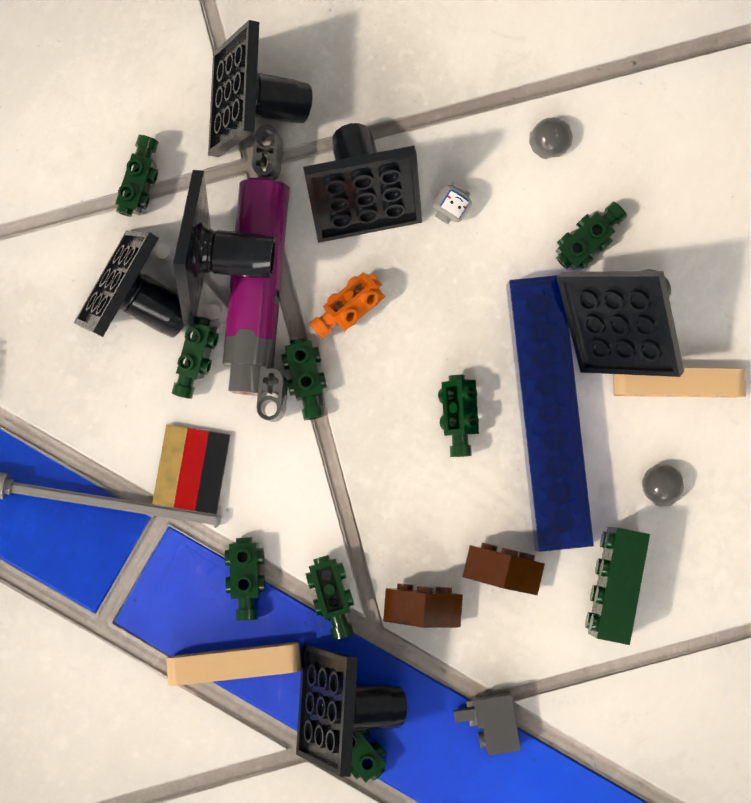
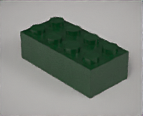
M607 527V532H602L600 547L603 548L602 559H597L595 574L598 575L597 585L592 586L590 601H593L592 612L587 613L585 628H588V634L596 639L630 645L650 534L617 527Z

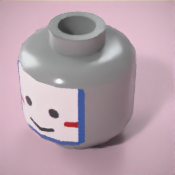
M456 183L444 185L432 203V207L437 211L435 217L446 224H449L450 221L460 222L472 205V201L469 198L470 192Z

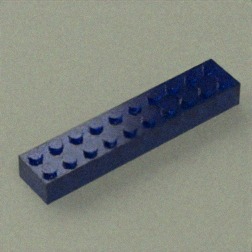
M558 275L509 280L506 284L535 551L538 552L594 546L570 331L557 281Z

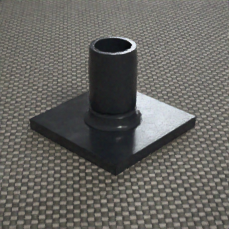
M248 20L213 52L208 156L219 157L255 132V117L289 123H305L310 114L313 98L312 88L309 83L257 73L260 22Z
M350 123L340 127L333 134L332 144L335 161L303 167L318 243L422 223L417 154L414 145L377 152L370 129L364 124Z
M201 170L192 171L173 261L183 325L195 327L205 273L213 272V274L249 278H271L276 248L275 237L225 230L213 231L211 229L204 171Z
M125 231L76 317L75 324L104 337L118 310L122 309L124 313L171 338L179 334L184 325L178 293L140 272L159 237L150 232Z
M646 269L642 271L561 272L557 276L580 373L680 377L684 373L669 300L671 286L663 271Z
M303 644L296 755L339 777H351L353 730L400 728L404 724L407 715L406 695L400 686L356 685L357 657L314 644Z

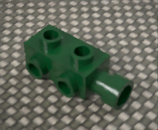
M138 135L135 144L137 147L136 152L131 154L130 160L126 165L127 169L122 184L118 189V197L115 203L117 205L116 212L121 215L132 217V214L141 216L142 209L146 210L150 201L148 191L150 185H154L158 177L157 166L153 159H151L152 153H156L159 144L156 139L146 135Z
M613 201L605 208L603 215H600L598 212L592 217L589 214L585 215L576 224L579 229L571 235L567 232L557 242L559 247L556 250L558 254L556 259L565 269L571 267L573 271L578 266L584 269L594 259L591 254L597 248L602 252L613 242L610 236L615 230L612 227L615 224H620L627 218L624 209ZM597 226L601 230V234L595 235L592 232V227ZM574 244H578L581 247L580 253H575L572 250Z
M196 316L195 327L188 326V330L185 332L183 349L177 362L176 374H179L177 382H174L171 392L173 395L192 399L195 387H193L194 380L204 378V375H207L210 371L212 361L209 357L211 349H215L219 334L216 333L217 326L211 325V320L208 318Z
M305 338L291 340L290 345L285 346L286 353L281 354L284 370L290 369L292 379L288 380L290 396L295 395L297 401L302 400L304 421L324 417L323 405L319 404L318 396L323 395L322 389L327 388L324 372L318 373L316 363L321 362L318 346L313 347L311 340L306 341ZM304 352L306 357L304 360L299 361L296 359V354ZM304 378H310L312 383L310 386L304 387L301 381Z
M465 375L448 376L449 381L441 382L442 388L438 392L439 401L443 404L440 427L444 430V436H452L450 457L472 456L471 445H468V435L479 434L476 380H467Z
M252 537L236 538V543L229 544V549L225 550V565L230 566V577H226V593H231V599H238L236 621L258 620V611L255 608L254 598H259L260 592H265V575H260L259 564H264V548H259V543H252ZM243 551L248 555V559L245 562H241L238 558V555ZM242 579H246L249 582V587L246 590L241 589L239 586Z
M329 555L313 559L314 565L309 566L310 572L305 573L309 588H315L318 598L314 599L313 603L317 616L322 614L324 620L330 618L332 624L330 631L333 640L353 635L352 624L348 623L346 613L351 612L350 606L354 605L350 589L345 590L342 579L347 578L343 563L337 564L336 558L330 560ZM329 570L332 574L331 579L324 580L321 576L322 571ZM336 596L339 599V604L331 606L329 603L330 597Z
M353 730L355 743L352 747L351 774L356 779L361 777L365 783L369 779L374 781L385 772L384 767L387 763L384 756L387 753L377 741L374 744L371 743L367 738V735L370 733L368 730ZM365 759H371L373 762L368 768L362 765Z

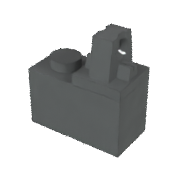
M509 691L472 697V700L466 701L467 707L453 709L455 723L469 721L470 727L477 726L478 729L482 728V731L478 732L480 749L485 748L488 756L521 751L513 699Z

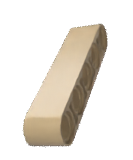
M684 368V373L680 377L613 374V396L746 397L745 369Z
M299 642L166 657L169 686L302 671Z

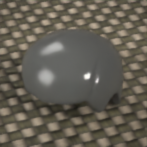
M555 117L546 118L536 124L530 132L529 144L533 152L542 159L560 157L571 147L573 134L570 126L564 120Z
M668 464L654 465L646 471L642 480V487L645 496L656 506H671L680 500L684 491V482L682 475L676 468Z

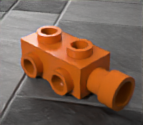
M362 272L358 277L350 278L344 289L338 294L329 296L327 303L322 306L326 312L320 318L315 317L309 325L322 340L331 333L330 330L336 324L345 332L385 298L379 289L382 286L381 282L373 273L367 276Z

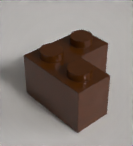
M483 542L481 548L469 546L462 577L499 588L538 596L545 563L534 561L535 555L503 547L502 552H497L498 546Z
M400 583L397 584V588H386L384 622L421 628L461 627L463 594L452 593V588L436 587V591H434V587L417 586V590H413L414 585Z

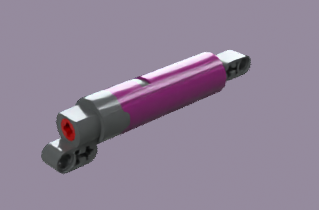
M263 125L255 132L252 168L258 176L257 178L244 179L239 182L235 232L275 237L274 268L271 278L231 276L223 365L231 367L228 391L234 394L257 396L256 408L258 415L264 420L277 422L285 415L288 379L286 376L273 368L290 187L284 182L275 181L281 172L283 140L274 127ZM266 137H275L272 144L263 145ZM267 160H268V162L270 163L271 166H268V167L266 168V171H263V170H262V167H266V166H267ZM275 376V378L279 379V383L274 384L272 387L268 384V381L273 380ZM267 393H275L278 395V398L266 395ZM275 402L277 405L276 413L272 416H267L265 412L267 404Z

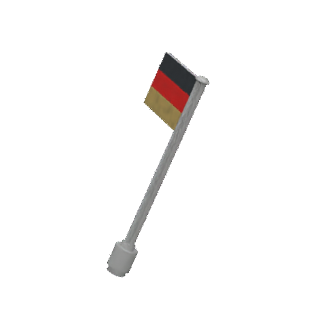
M166 424L152 504L16 483L11 479L9 473L0 472V499L5 500L7 495L11 496L14 493L209 524L217 528L221 523V515L217 511L231 435Z

